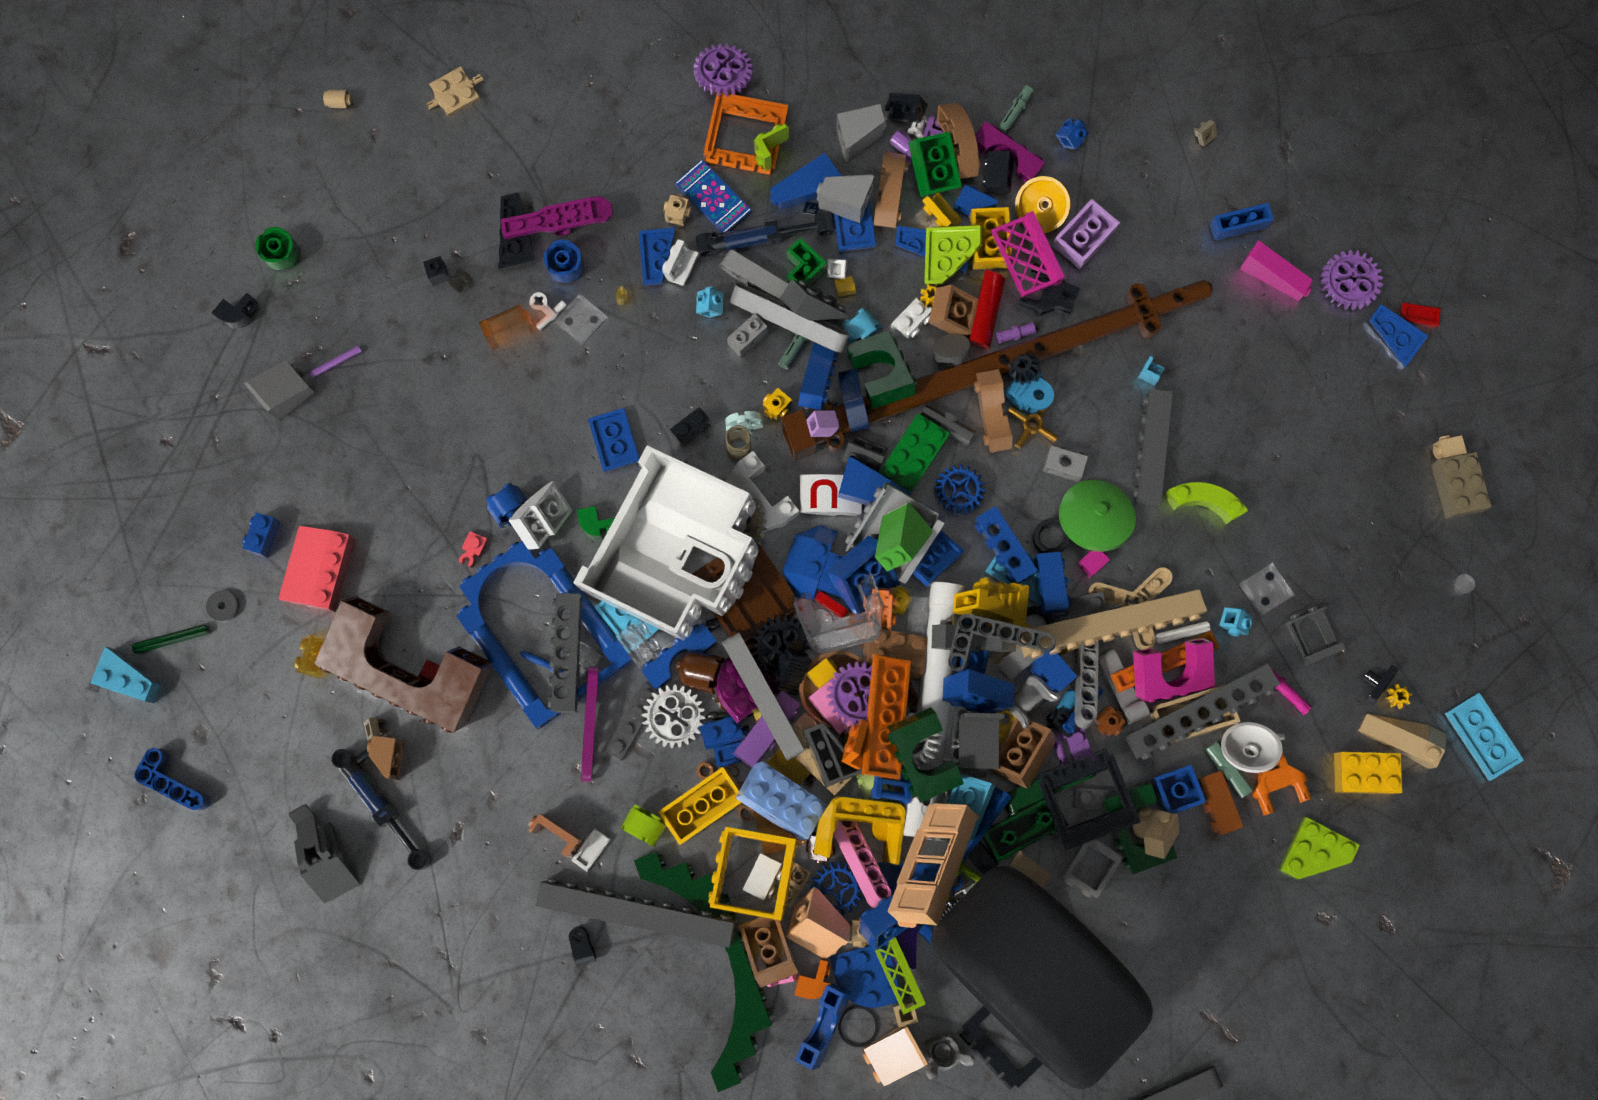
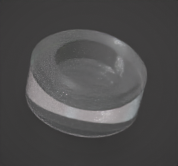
M1462 574L1454 579L1453 587L1458 593L1467 594L1473 591L1475 581L1470 575Z

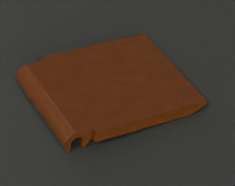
M760 544L757 545L759 551L751 570L753 572L748 582H745L743 586L744 591L740 599H736L735 603L723 616L713 612L728 636L731 637L740 633L746 646L749 645V642L755 641L751 635L758 634L755 628L761 629L760 622L762 621L766 624L767 617L774 620L775 614L779 617L782 614L788 617L789 615L794 616L801 611L793 599L795 597L794 593ZM717 557L693 572L692 575L710 583L716 582L724 573V561Z

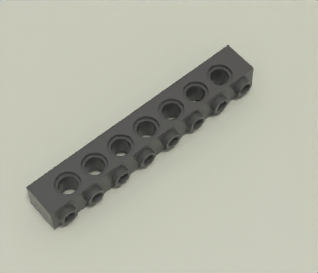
M1267 663L1128 735L1125 739L1136 759L1142 757L1145 760L1154 755L1152 751L1158 748L1162 751L1172 746L1171 741L1177 739L1180 742L1189 737V732L1195 730L1197 733L1205 729L1206 723L1210 721L1216 723L1224 719L1223 714L1230 712L1232 715L1242 709L1241 705L1245 703L1251 705L1259 701L1258 696L1262 694L1266 696L1271 695L1277 691L1276 687L1280 683ZM1252 681L1259 683V691H1256L1251 687ZM1235 690H1238L1242 693V700H1238L1234 697ZM1216 700H1223L1225 702V709L1218 708ZM1200 708L1208 712L1207 718H1202L1199 715L1198 711ZM1181 718H1188L1191 723L1190 727H1184L1181 724ZM1166 726L1172 728L1173 735L1166 736L1163 728ZM1146 736H1153L1156 740L1155 745H1148L1146 743Z

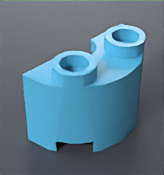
M865 307L856 313V317L852 320L850 318L841 325L850 334L847 340L848 343L870 337L883 329L879 321Z

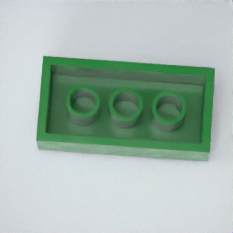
M917 413L879 471V474L911 492L912 495L948 440L950 433Z

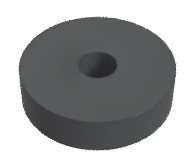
M217 591L208 598L206 610L212 619L219 622H227L237 615L239 601L234 594L228 591ZM225 603V608L221 610V604Z

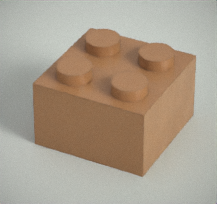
M953 285L936 288L929 323L949 334H971L979 299Z

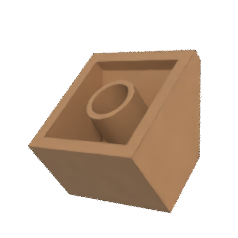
M372 736L367 744L368 756L385 778L399 779L404 741L395 738Z

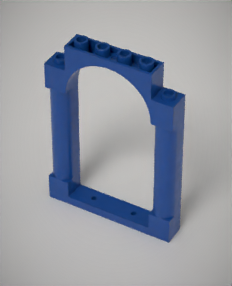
M521 541L520 543H513L509 547L510 550L506 553H500L493 558L494 561L489 565L481 566L475 575L467 576L462 580V584L459 587L472 605H466L461 608L456 617L474 639L486 658L493 662V667L521 705L522 710L534 727L539 730L561 713H554L551 711V708L548 709L484 618L482 611L483 593L489 581L497 573L512 566H531L545 573L560 593L581 594V622L611 663L598 673L597 687L633 662V659L594 608L585 593L573 583L575 579L553 549H544L538 554L539 557L535 558L523 541ZM587 682L578 688V701L586 696Z

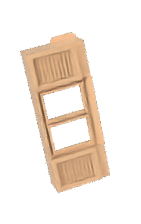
M938 803L928 805L921 826L917 829L897 880V888L888 908V912L898 921L899 926L914 928L917 926V923L937 925L939 923L975 823L979 819V815L974 813L968 805ZM927 837L950 838L944 856L921 855ZM917 862L941 864L935 882L911 880Z

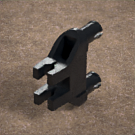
M1034 262L1033 265L1040 267L1041 264ZM1031 269L1030 273L1037 275L1038 271ZM1040 272V277L1046 278L1047 282L1050 281L1048 275ZM1063 279L1061 284L1044 288L1040 300L1036 301L1028 297H1021L1017 306L1033 311L1035 316H1043L1054 311L1070 316L1074 304L1060 299L1061 295L1076 300L1080 288L1066 283L1065 279Z

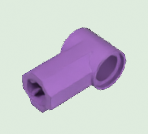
M900 129L893 135L890 143L905 154L906 160L913 165L908 142L913 139Z

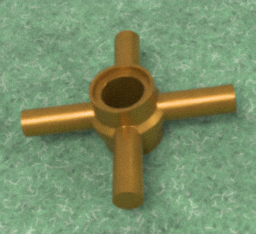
M1013 406L1009 408L1007 412L1022 421L1024 432L1015 443V447L1021 449L1029 436L1037 433L1044 435L1054 443L1057 441L1059 436L1043 426L1042 417L1048 408L1038 410L1036 414L1025 415ZM1035 421L1038 427L1032 428L1028 422Z

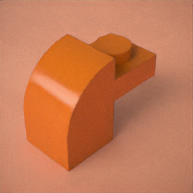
M820 958L815 978L802 974L799 975L794 995L806 999H817L823 995L826 985L831 984L830 982L823 981L824 977L828 978L831 966H828V960Z

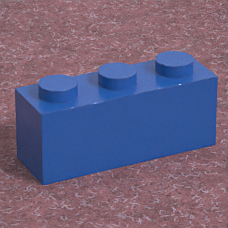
M1264 203L1216 215L1210 222V227L1214 240L1217 241L1268 228L1274 218L1269 203Z
M1061 552L1039 553L1034 558V562L1038 570L1036 577L1042 615L1065 613L1071 605L1070 596L1066 592L1068 579L1064 576L1063 572L1065 560L1061 558Z

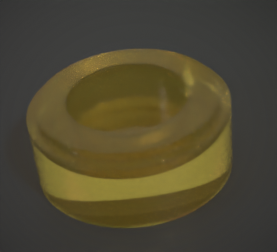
M625 286L617 287L616 300L619 306L627 305Z

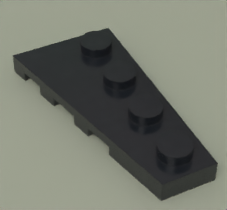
M519 192L501 196L499 272L536 263L529 235L505 239L502 233L501 219L524 215Z

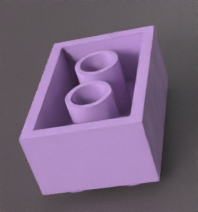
M1091 199L1056 236L1052 247L1080 270L1114 234L1120 222Z

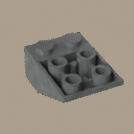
M792 279L780 297L795 314L809 321L849 317L844 311L845 307L838 303L836 298L829 294L827 296L823 295L824 293L816 287L813 289L809 288V285L802 280L797 282Z

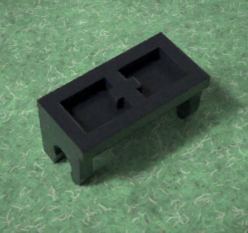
M889 93L885 111H889L891 107L888 117L890 120L921 123L928 105L920 95Z

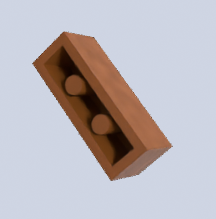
M1222 771L1197 778L1206 800L1202 807L1205 813L1209 814L1211 819L1209 824L1213 833L1216 832L1217 835H1224L1243 828L1244 826Z

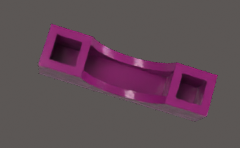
M985 121L975 133L978 151L982 154L987 155L988 151H1010L1016 164L1015 176L1024 183L1038 177L1043 170L1045 162L1039 155L1032 154L1026 146L1013 141L1010 135L1000 132L994 124H989Z

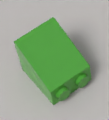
M909 502L882 516L875 558L887 572L913 560L933 533L930 526Z

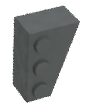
M823 723L803 731L825 788L862 773V768L857 770L842 762L844 748Z

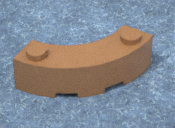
M958 102L938 105L937 123L944 133L950 131L960 179L978 176L981 162L978 158L975 133L966 109Z
M884 152L878 189L882 193H878L873 225L896 228V221L900 222L902 211L898 210L902 180L903 174L908 172L909 162L905 161V154Z
M999 369L976 373L977 381L974 382L975 393H978L985 432L983 435L984 445H988L990 453L1012 449V433L1008 417L1005 415L1003 380Z

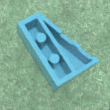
M106 646L91 680V684L150 703H154L161 686L145 672L133 665L132 662L120 655L115 649Z

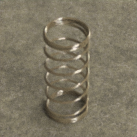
M741 425L731 427L726 433L727 454L732 460L740 461L751 452V434L747 428ZM734 440H743L747 443L741 448L730 445Z

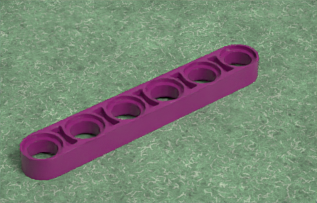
M588 667L581 782H591L598 667Z

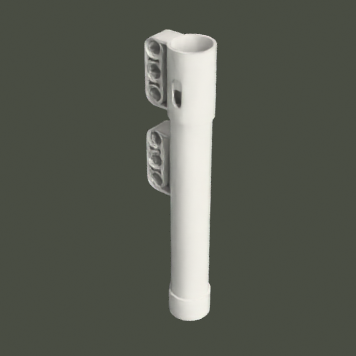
M933 582L930 587L924 675L920 679L916 713L931 707L936 712L943 731L939 732L942 736L938 740L942 744H937L936 748L939 749V752L934 751L935 758H929V763H923V766H915L921 770H930L942 765L943 762L951 760L954 763H959V757L955 759L953 756L955 749L959 752V739L956 738L955 734L959 730L958 712L961 710L963 713H972V711L965 710L964 707L951 706L950 703L942 701L943 678L954 675L955 671L948 664L950 650L931 649L932 625H938L940 621H952V625H957L958 619L961 616L952 613L954 594L967 591V587L954 583ZM948 791L922 803H919L916 797L912 798L909 804L902 803L906 812L903 836L914 837L917 829L921 826L928 805L934 803L947 804L949 800ZM927 837L928 840L950 842V838Z

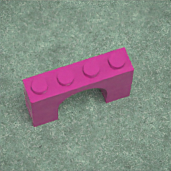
M1204 638L1185 641L1186 666L1181 676L1172 682H1165L1162 676L1161 652L1152 648L1133 651L1136 697L1144 702L1151 703L1155 702V699H1171L1175 695L1186 696L1190 695V692H1202L1209 688H1214L1213 642Z

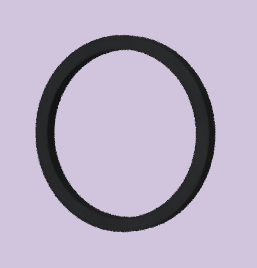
M861 1005L851 1006L843 1012L838 1024V1031L843 1041L848 1045L864 1047L875 1039L878 1033V1020L869 1008ZM853 1009L868 1011L875 1021V1032L872 1038L862 1044L849 1042L841 1031V1022L844 1015Z

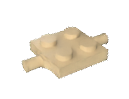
M459 67L429 83L434 92L435 99L429 101L426 105L429 110L439 105L449 117L480 100L475 91V85L484 80L480 74L470 79L462 67Z

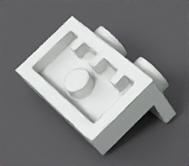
M916 298L891 323V327L908 341L910 337L914 338L920 332L919 328L923 324L927 325L929 323L932 307L928 309Z

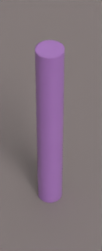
M358 345L311 370L309 375L313 379L361 353L360 346Z

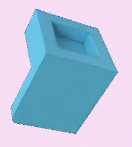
M1150 355L1138 378L1155 386L1164 368L1152 362L1154 357Z

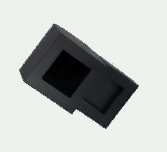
M248 293L243 296L235 307L225 299H222L212 311V314L228 327L235 329L243 328L252 322L247 316L254 312L258 302Z

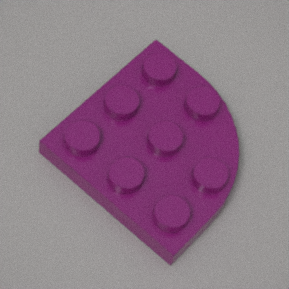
M728 657L717 672L716 692L723 707L738 724L758 709L731 658ZM761 671L773 695H777L780 690H777L771 684V678L768 674Z

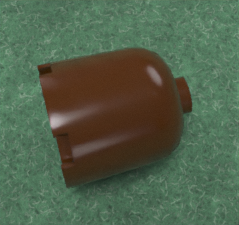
M693 650L687 652L682 660H678L676 670L679 671L680 682L685 686L715 694L714 688L717 686L716 675L725 658Z

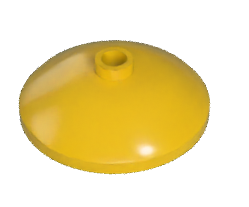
M1039 176L1027 181L1020 188L1015 201L1018 219L1024 217L1026 213L1034 211L1044 233L1059 228L1066 221L1071 208V199L1066 187L1059 180L1048 176ZM1044 201H1047L1049 204L1047 208L1043 207Z

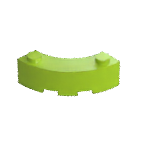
M1185 483L1169 489L1164 494L1173 510L1185 506H1204L1219 515L1226 524L1248 511L1234 494L1222 487L1209 483Z

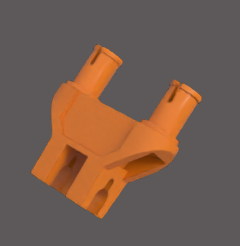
M1283 751L1275 769L1258 773L1254 784L1256 789L1252 791V796L1258 800L1263 816L1276 812L1269 798L1270 792L1286 786H1294L1300 803L1312 799L1305 783L1307 776L1288 765Z

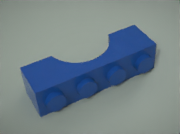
M697 623L692 626L693 630L690 636L686 637L684 641L677 638L673 642L675 645L670 649L664 648L658 653L659 657L654 661L651 659L643 665L644 669L641 672L657 691L658 688H662L672 680L671 665L676 656L682 652L692 650L706 653L718 644L717 640L703 623L700 625Z
M836 984L826 985L819 1002L820 1009L817 1020L807 1038L802 1042L795 1058L796 1062L811 1070L820 1068L851 992Z

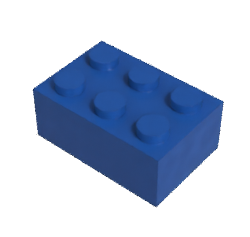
M968 669L943 678L942 701L950 703L951 706L964 707L967 711L991 714L1004 712L1005 709L1014 707V684Z

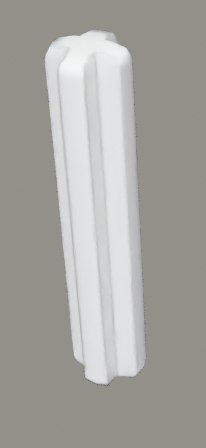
M1208 621L1157 633L1155 634V644L1158 645L1208 632L1211 630Z

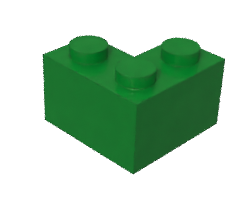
M801 238L787 250V258L796 266L787 275L788 284L792 279L797 282L802 280L810 287L827 270V262Z

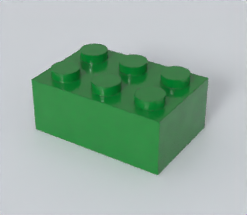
M950 131L917 138L908 142L920 198L962 187Z

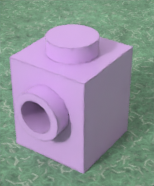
M814 411L806 420L811 437H831L839 429V420L836 417L835 411Z

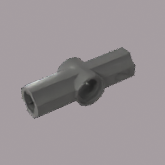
M928 404L921 411L920 415L949 432V437L951 436L967 446L976 433V430L961 423L953 414L943 413Z

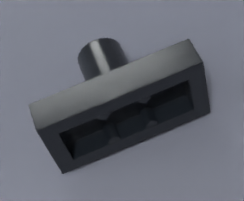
M1391 665L1383 677L1371 670L1367 672L1363 679L1375 686L1367 701L1372 704L1376 703L1397 674L1398 669Z

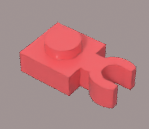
M469 531L462 546L466 553L460 556L459 562L463 564L464 560L469 558L468 566L472 568L475 564V555L481 557L488 539Z

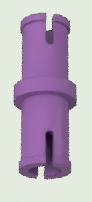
M1033 322L1018 327L1015 325L1011 329L996 332V337L1000 344L1013 339L1017 341L1020 340V337L1035 334L1036 329Z

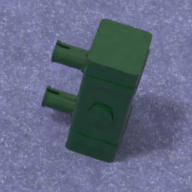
M1043 799L1023 810L1019 809L1008 815V818L998 823L992 824L982 838L991 855L997 862H1000L1058 832ZM1061 811V814H1062V816H1063V819H1064V821H1065L1066 826H1069L1068 823H1067V821H1066V819H1065V817H1064V815H1063V813H1062V811Z

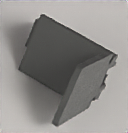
M963 713L959 716V768H967L965 775L973 778H986L987 769H999V721L1005 718V714Z
M307 804L289 812V817L296 825L298 839L294 841L300 875L322 902L327 903L359 886L357 878L338 856L332 824L328 823L318 828L315 814Z

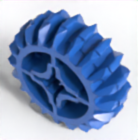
M959 464L958 469H956L955 465H952V471L945 468V474L940 473L939 477L941 479H936L935 481L939 485L934 487V491L938 492L935 494V498H941L938 501V505L945 503L943 510H947L948 507L951 508L950 514L957 510V515H960L961 510H963L964 514L967 515L968 508L974 512L975 506L980 507V501H983L985 498L981 494L985 493L986 489L980 488L985 485V482H979L982 476H975L977 470L974 469L970 472V466L968 465L965 470L962 464ZM955 476L965 477L962 481L950 479ZM970 481L975 488L974 497L967 488ZM945 483H947L949 485V488L952 490L950 498H948L945 493ZM964 485L963 492L960 491L956 494L957 488L959 489ZM959 498L969 500V502L963 504L955 503Z
M838 861L837 867L834 868L833 862H830V869H827L825 865L822 866L825 871L824 873H821L819 870L816 871L820 878H812L813 881L817 882V885H811V888H817L823 895H835L838 905L833 906L836 910H841L842 915H845V908L849 912L853 911L850 907L851 904L855 907L859 906L855 899L862 900V897L857 895L862 890L858 888L859 884L852 874V870H847L848 863H845L844 868H840L841 862ZM836 871L847 874L852 882L841 883ZM831 873L832 884L830 887L820 889L824 877ZM834 878H836V882L839 883V885H848V887H845L840 890V899L838 897V894H835V892H827V890H830L835 886ZM854 888L851 899L844 904L843 892Z

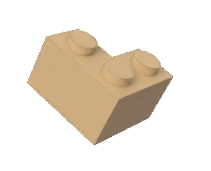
M1149 807L1138 809L1137 814L1141 822L1133 825L1134 836L1144 838L1145 854L1165 859L1179 834L1178 815Z

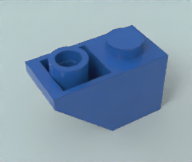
M964 185L955 203L954 211L969 217L971 209L996 208L998 200L990 194L980 192L974 186Z

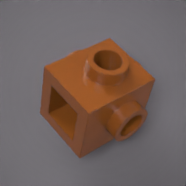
M1110 705L1103 708L1094 720L1098 725L1096 727L1102 735L1107 736L1112 734L1118 735L1124 729L1122 725L1125 723L1123 720L1124 715L1118 709L1114 710Z

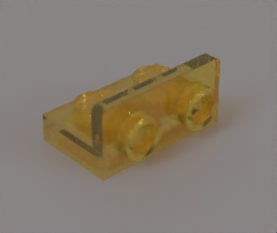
M306 635V638H302L299 649H302L300 656H296L293 664L296 673L318 679L321 678L323 671L320 670L319 666L315 665V661L325 639L312 635Z

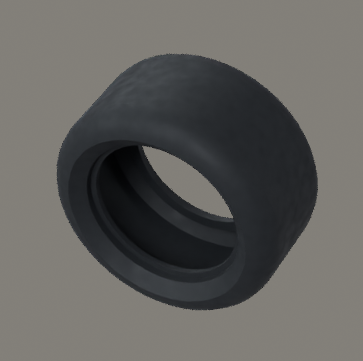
M998 866L987 871L939 921L932 931V948L942 963L1015 1038L1052 1073L1072 1088L1086 1089L1096 1084L1148 1028L1152 1021L1153 1007L1149 996L1121 961L1058 900L1032 879L1013 867Z

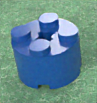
M569 240L554 241L544 252V264L553 280L568 283L580 278L584 262L579 248Z
M508 483L497 494H492L486 499L488 503L487 510L501 528H505L504 525L506 524L512 526L509 519L528 499L518 486Z

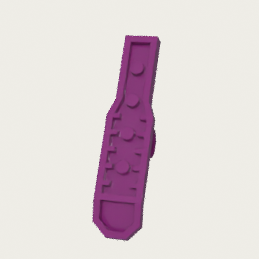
M588 197L545 206L534 213L501 219V226L505 239L538 232H553L557 236H564L570 234L571 228L595 223H607L614 214L611 202L604 197Z

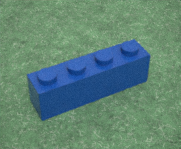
M816 342L813 343L800 390L798 406L821 410L822 403L827 402L828 392L825 391L830 390L832 379L829 376L833 377L835 366L833 364L837 363L839 353Z

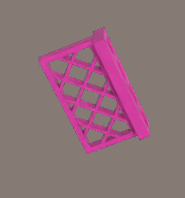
M1034 211L1026 213L1024 217L991 229L990 232L1021 297L1062 283L1065 276ZM1023 223L1026 229L1025 233L1021 234L1014 231L1015 225ZM1005 231L1010 233L1008 240L1005 241L1000 239L997 233ZM1012 234L1022 238L1020 246L1009 242ZM1024 239L1032 242V251L1022 247ZM1007 246L1018 250L1015 258L1007 255ZM1020 251L1030 255L1028 262L1017 259ZM1032 256L1040 258V267L1029 264ZM1015 263L1026 266L1023 274L1015 272L1013 268ZM1027 268L1038 271L1035 279L1025 276ZM1040 272L1048 275L1050 281L1046 283L1038 281ZM1023 279L1033 283L1031 289L1024 291L1021 285Z

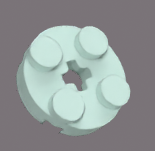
M744 411L745 415L739 416L738 413L729 415L725 418L726 432L735 425H741L752 434L753 430L764 427L761 413Z

